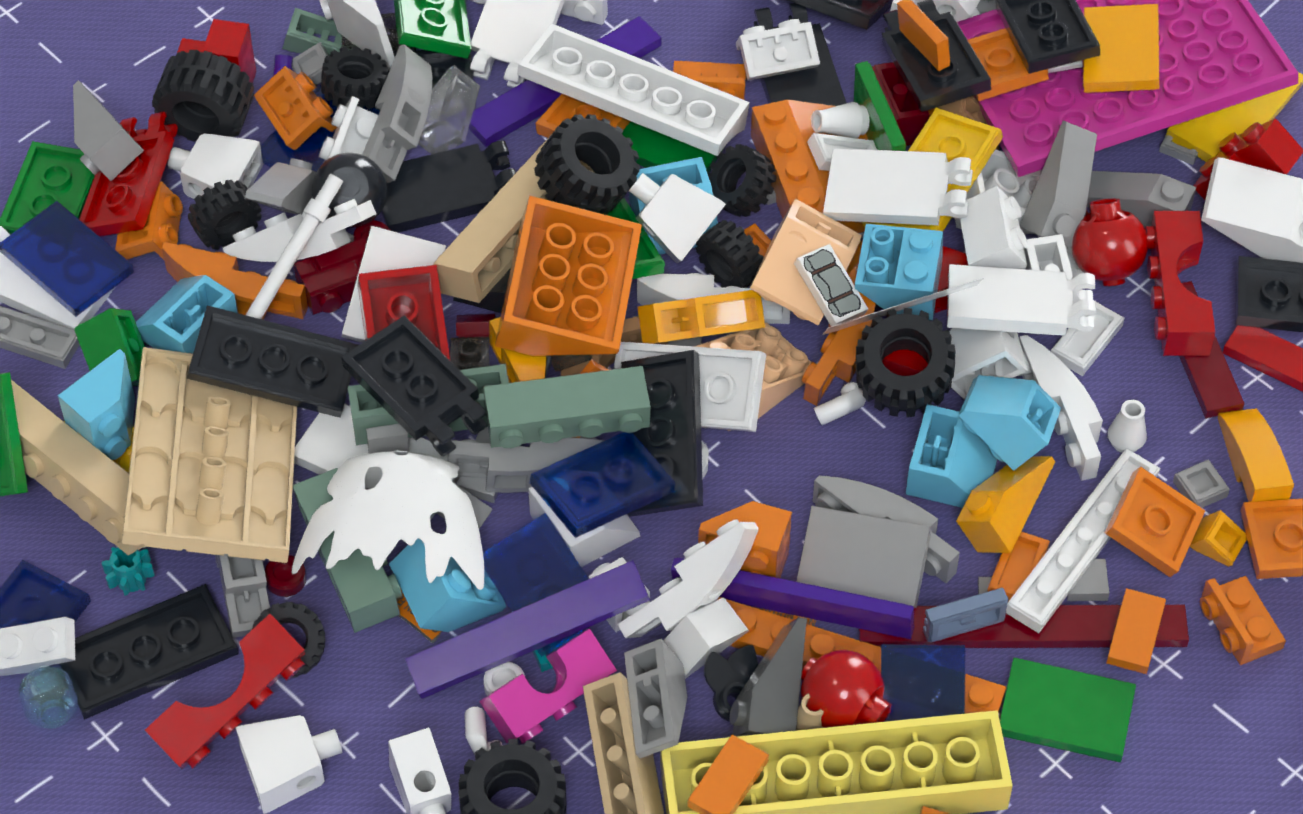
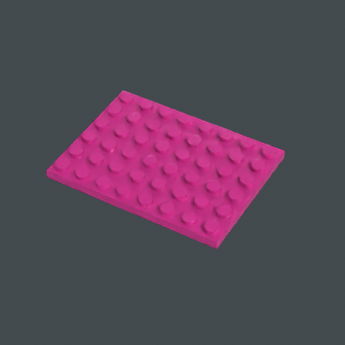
M1076 0L1083 15L1084 7L1158 4L1160 89L1084 93V60H1082L1083 67L1048 73V80L981 100L978 103L987 124L1001 129L1003 138L999 145L1017 176L1021 177L1043 169L1063 121L1096 133V152L1299 84L1298 71L1248 0ZM996 9L957 22L967 40L1006 28Z

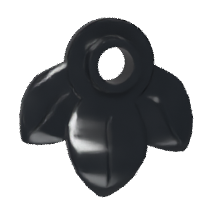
M748 645L734 651L728 659H725L716 652H711L705 662L704 676L707 684L714 692V708L717 714L730 722L731 706L727 701V697L732 696L737 699L759 665L753 645Z

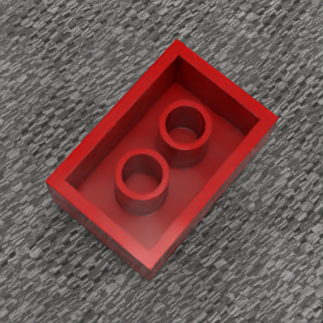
M437 265L359 274L358 292L365 341L402 316H405L450 360Z

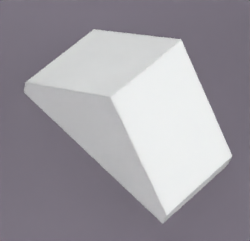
M723 597L687 614L663 641L683 663L686 679L705 664L711 652L719 654L749 630Z

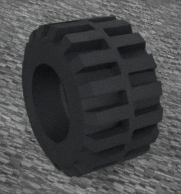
M189 50V53L181 51L176 56H171L166 63L153 95L152 107L155 108L154 113L165 112L167 115L164 125L175 123L178 126L177 135L184 136L187 140L195 142L204 133L235 137L241 132L252 103L254 86L253 83L249 82L250 77L245 72L240 71L241 67L229 62L227 58L221 55L219 57L208 51Z
M579 114L574 115L571 120L569 118L565 119L555 129L537 154L535 160L537 165L534 170L535 176L540 177L537 182L540 190L547 192L545 197L549 201L607 215L609 211H612L637 180L636 175L639 173L640 165L636 161L639 159L637 151L631 149L633 145L629 137L625 138L622 135L623 130L620 127L614 128L610 125V121L605 118L601 121L597 120L596 115L588 114L584 118ZM580 161L590 166L595 173L586 169Z
M904 308V314H897L895 309L887 311V318L883 319L878 315L872 319V328L866 325L862 331V339H858L856 346V381L858 387L863 388V397L868 402L875 399L874 408L881 412L887 407L890 409L889 415L898 417L899 411H906V417H915V410L920 409L924 414L927 404L931 405L933 402L938 406L944 400V392L949 393L955 368V344H951L952 336L948 330L942 331L943 323L937 318L932 322L929 321V313L921 310L918 316L912 314V308ZM911 350L920 354L927 361L928 365L918 374L900 376L889 371L882 361L894 351Z
M508 739V745H501L499 740L490 743L491 750L486 751L480 748L476 751V761L468 759L464 765V774H460L458 794L461 814H566V782L564 774H561V765L557 759L551 760L550 752L544 747L537 751L534 742L527 740L525 745H518V739ZM509 787L524 788L536 796L528 805L513 810L500 808L490 801L497 792Z

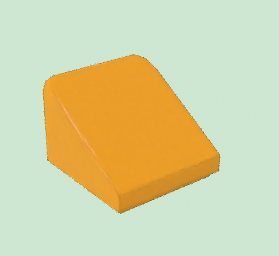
M1220 510L1205 516L1201 520L1190 548L1229 567L1233 565L1247 537L1246 533Z

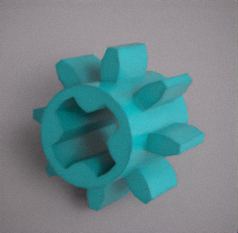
M112 547L110 560L102 561L104 573L107 574L105 578L109 589L118 586L123 590L124 596H127L129 592H135L139 589L142 591L146 590L145 583L147 577L155 576L148 550L144 549L140 552L136 550L134 553L127 555L120 548Z

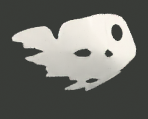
M399 450L364 454L347 459L328 484L327 491L333 497V500L321 505L310 519L295 555L292 574L298 572L307 557L314 558L323 541L334 531L326 569H331L339 560H346L355 550L360 549L363 556L372 558L373 566L376 570H379L399 540L402 539L409 546H412L417 539H421L425 546L426 576L429 583H432L436 576L441 577L445 574L449 559L453 557L476 588L479 590L483 589L484 558L480 532L472 503L467 494L452 482V479L458 476L459 466L425 454ZM380 467L383 475L378 484L372 489L365 490V476L368 469ZM437 511L445 516L447 526L445 534L435 533L431 529L430 516Z

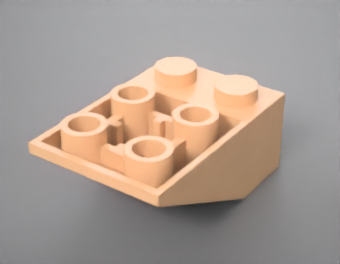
M795 199L776 230L750 289L758 292L765 300L776 302L789 309L798 318L809 320L819 325L824 314L794 263L798 257L830 244L844 269L847 270L862 235Z
M765 323V328L739 331L694 346L762 351L766 353L758 418L804 384L801 382L802 377L811 363L804 352L796 349L781 335L778 329L770 326L768 323Z

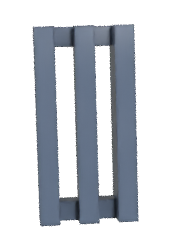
M999 588L927 609L925 612L927 618H924L925 626L923 627V633L927 642L932 643L1003 622L1005 620L1008 597L1004 589Z

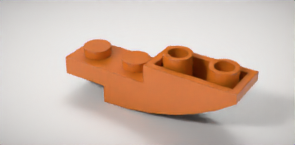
M164 242L162 246L166 271L177 282L183 278L207 275L234 293L237 311L242 315H246L268 278L252 271H239L237 257L223 252L214 253L196 249L186 244L177 245ZM285 279L263 315L262 320H264L267 312L304 319L308 309L305 285Z
M856 265L849 273V277L854 285L858 269ZM859 292L868 307L867 312L862 316L874 313L875 303ZM872 320L829 333L820 351L823 353L818 364L811 362L802 377L801 382L805 384L804 400L817 406L835 376L850 383L855 374L858 339H862V331L866 325L872 326Z

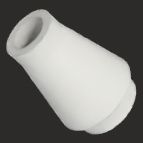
M850 102L825 110H815L812 114L811 125L816 133L823 132L842 137L858 138L860 135H864L869 128V113L865 106L859 105L856 102Z
M1137 400L1125 401L1108 429L1109 441L1121 453L1126 448L1135 452L1147 440L1144 417L1145 407Z

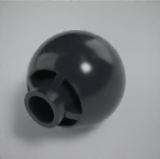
M347 152L332 156L318 168L312 183L313 199L316 198L330 174L344 181L328 207L331 211L327 218L336 215L334 207L352 199L356 200L357 205L371 200L376 215L347 228L364 226L381 213L386 203L388 188L384 173L372 159L362 154Z

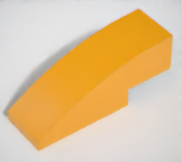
M754 290L637 306L642 343L655 344L765 328L762 299L759 293Z
M1258 409L1218 413L1217 418L1236 480L1243 483L1248 502L1290 499L1294 483L1287 462L1272 429Z

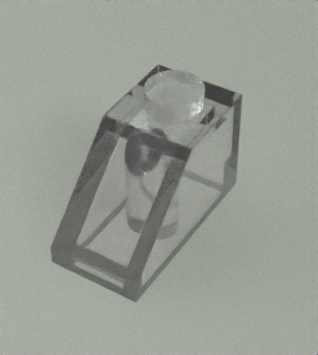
M455 65L445 72L432 89L428 115L418 145L430 154L448 151L464 143L480 85Z

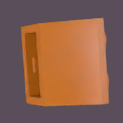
M751 501L702 522L698 531V543L705 542L707 545L719 537L716 531L730 521L737 519L739 522H755L759 530L740 570L781 578L789 555L792 512Z

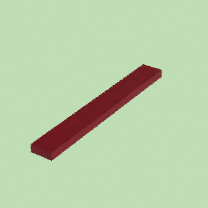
M1185 604L1165 605L1154 647H1187L1189 634ZM1060 605L1040 633H1037L1006 613L1003 622L932 643L927 642L923 633V627L925 626L924 618H927L925 615L927 609L937 606H917V608H914L915 628L911 639L858 629L860 642H866L885 649L1110 648L1121 605Z

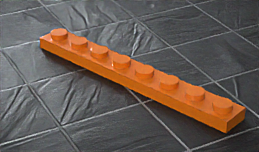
M726 599L749 630L730 645L738 649L753 645L756 654L764 657L781 629L794 621ZM806 624L802 669L811 658L818 659L823 654L835 650H850L864 655L875 664L883 678L884 695L947 715L996 710L999 713L1005 696L1006 686Z

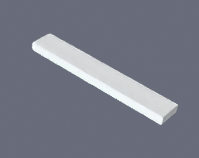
M1126 448L1009 600L1006 613L1037 633H1040L1093 560L1110 540L1111 537L1106 535L1105 531L1132 473L1141 466L1157 477L1160 468Z

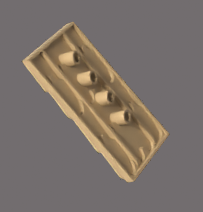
M143 347L122 544L136 546L143 544L145 547L179 551L186 549L188 552L222 556L228 554L231 557L257 560L269 559V561L287 563L290 547L297 407L187 379L193 353Z

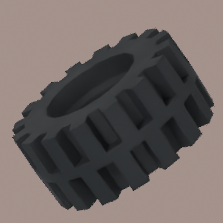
M355 46L352 47V50H348L347 47L340 48V52L333 50L330 52V56L327 55L324 59L321 74V92L325 94L324 98L327 101L333 100L332 105L336 107L339 104L346 106L353 96L359 99L358 107L374 108V104L377 102L388 75L387 63L385 60H381V56L378 53L372 55L371 50L367 48L364 51L359 50V47Z
M736 144L735 148L732 146L727 147L725 154L720 152L716 156L718 158L716 163L712 161L710 165L712 172L707 173L712 186L713 196L726 204L723 210L738 217H741V215L744 217L751 216V211L757 213L761 210L759 206L761 203L766 205L769 201L766 198L768 193L772 194L774 188L771 186V183L776 182V175L772 174L775 171L774 165L770 163L771 160L746 145ZM746 172L742 184L736 189L738 179Z
M226 180L225 184L221 182L214 183V188L210 189L207 187L203 190L204 194L202 196L197 195L195 197L196 204H190L189 211L191 213H188L190 224L200 240L208 248L210 246L212 249L217 250L220 246L223 248L235 242L233 234L252 226L255 230L258 227L256 221L261 220V208L257 202L245 198L248 188L241 181L236 180L234 183L232 180Z
M723 220L717 223L696 242V252L701 255L698 257L700 263L706 266L704 269L707 273L714 275V281L716 283L720 282L722 288L729 286L747 288L752 284L764 258L758 253L760 251L758 245L753 244V238L750 235L747 236L742 227L739 226L737 228L736 224L732 221L727 222V220Z
M293 602L273 604L272 607L260 613V616L253 624V628L269 614L280 624L293 623L302 628L306 636L304 647L306 654L301 660L305 664L291 678L302 674L305 675L318 664L324 652L326 638L323 625L318 616L305 605Z

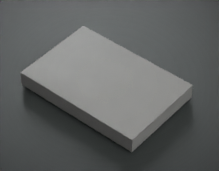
M811 506L796 582L912 605L914 608H917L932 528L920 524Z

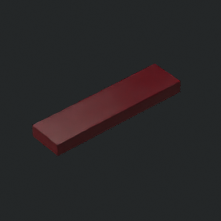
M1192 281L1182 283L1187 290L1198 296ZM1216 336L1214 337L1210 356H1179L1205 419L1216 417L1218 413L1243 410V398Z

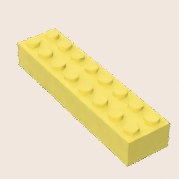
M998 710L738 736V738L768 753L769 761L734 814H920L922 806L949 814H967L1006 810L1009 806L1013 785ZM730 737L679 742L678 745L660 751V771L666 814H700L688 807V799Z

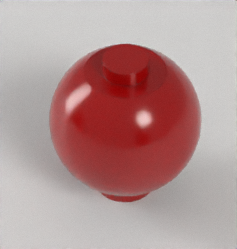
M1108 198L1092 201L1089 203L1090 213L1081 220L1075 230L1071 247L1073 258L1083 273L1095 275V280L1102 281L1103 286L1124 284L1125 278L1136 273L1145 261L1148 251L1146 230L1134 214L1121 210L1120 199Z
M835 650L823 654L818 659L811 658L802 670L801 700L805 695L809 694L810 698L806 704L807 709L813 712L820 709L824 711L821 717L823 728L884 722L888 717L892 704L883 699L885 689L883 678L875 664L864 655L850 650Z

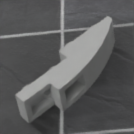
M406 45L399 47L375 106L380 109V113L362 154L372 159L380 167L387 183L395 181L407 150L417 147L431 101V65Z
M594 437L563 438L554 443L532 442L529 443V447L491 448L490 443H479L471 439L451 440L456 445V449L448 454L447 461L459 466L458 476L486 478L485 492H529V488L562 471L596 474L606 469L610 441L598 440Z
M821 475L814 480L813 503H815L816 507L930 526L932 532L924 572L930 576L938 577L945 583L957 573L960 552L936 535L938 518L920 506L892 492L855 480Z
M224 554V556L215 555L232 638L246 636L252 630L253 624L260 616V613L270 608L263 561L231 557L228 554Z

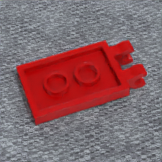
M165 112L151 114L147 130L135 131L137 123L135 117L123 119L120 122V125L144 151L112 181L101 171L95 175L75 229L84 239L144 229L174 143V137L178 130V126L175 123L164 125L167 115Z

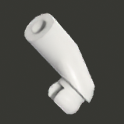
M847 383L841 389V396L814 408L822 426L864 406L866 399L863 397L862 388H859L857 383Z
M479 707L467 709L464 715L465 736L474 755L480 748L486 751L491 750L490 743L498 740L487 742L485 711Z

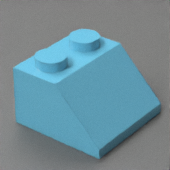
M119 349L58 395L65 423L111 460L119 458L127 447L131 445L135 409V395L126 356Z

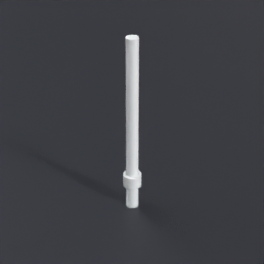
M330 174L316 198L310 199L303 211L306 215L246 313V316L262 319L318 223H324L331 209L328 207L344 182L343 180Z

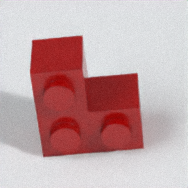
M213 19L206 41L182 38L177 53L181 51L189 53V50H198L199 52H212L219 57L221 55L227 58L229 62L241 67L240 71L245 72L250 77L249 82L253 83L256 75V65L249 24Z
M1276 118L1263 124L1256 122L1239 135L1235 132L1231 133L1218 145L1220 152L1200 168L1202 175L1193 186L1196 187V191L1206 200L1214 160L1218 157L1287 175L1303 154V148Z

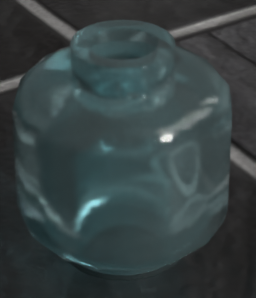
M47 666L35 669L26 675L19 685V699L24 715L36 727L58 728L71 719L78 708V698L72 680L66 671L58 667Z

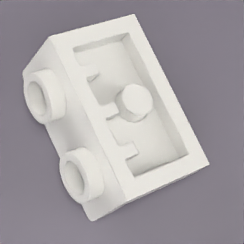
M792 19L779 23V28L765 30L764 26L745 29L743 31L744 35H740L736 41L737 50H741L747 80L818 67L820 60L811 22L800 24L799 19Z
M352 96L346 106L339 104L331 125L337 127L333 138L327 136L319 154V157L324 159V162L332 156L341 153L363 154L378 115L358 107V98Z

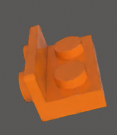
M674 61L673 72L744 100L746 81L744 64Z
M284 66L254 94V97L285 144L296 150L321 126L330 132H333L337 127L331 125L333 120L331 118L333 114L332 108L324 99L316 96L313 91L316 85L311 78L302 71L297 74Z
M162 181L159 183L144 229L118 233L115 253L123 261L154 251L164 260L162 252L163 243H178L180 218L183 212L182 201Z
M1246 576L1219 585L1215 578L1206 581L1200 598L1202 612L1208 620H1213L1220 632L1223 647L1228 653H1233L1239 665L1284 648L1286 642L1284 636Z

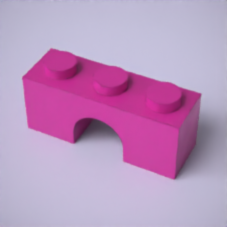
M590 629L577 635L546 656L556 673V684L551 693L545 694L536 691L529 684L525 676L521 674L479 701L506 743H508V739L519 738L522 744L543 731L539 724L551 715L557 721L577 707L573 700L584 693L583 686L606 678L617 671Z

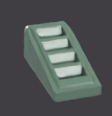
M295 8L282 49L303 53L321 42L330 56V52L333 50L340 52V48L346 47L341 45L345 37L337 31L334 20H326L323 16ZM314 34H321V37L319 38V37H316V36H313V35H314ZM328 36H336L335 41H328ZM349 41L347 49L352 50L353 46H357Z

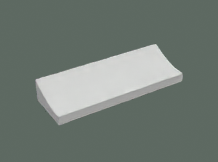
M552 23L518 64L517 76L716 156L719 155L734 136L745 130L750 102Z

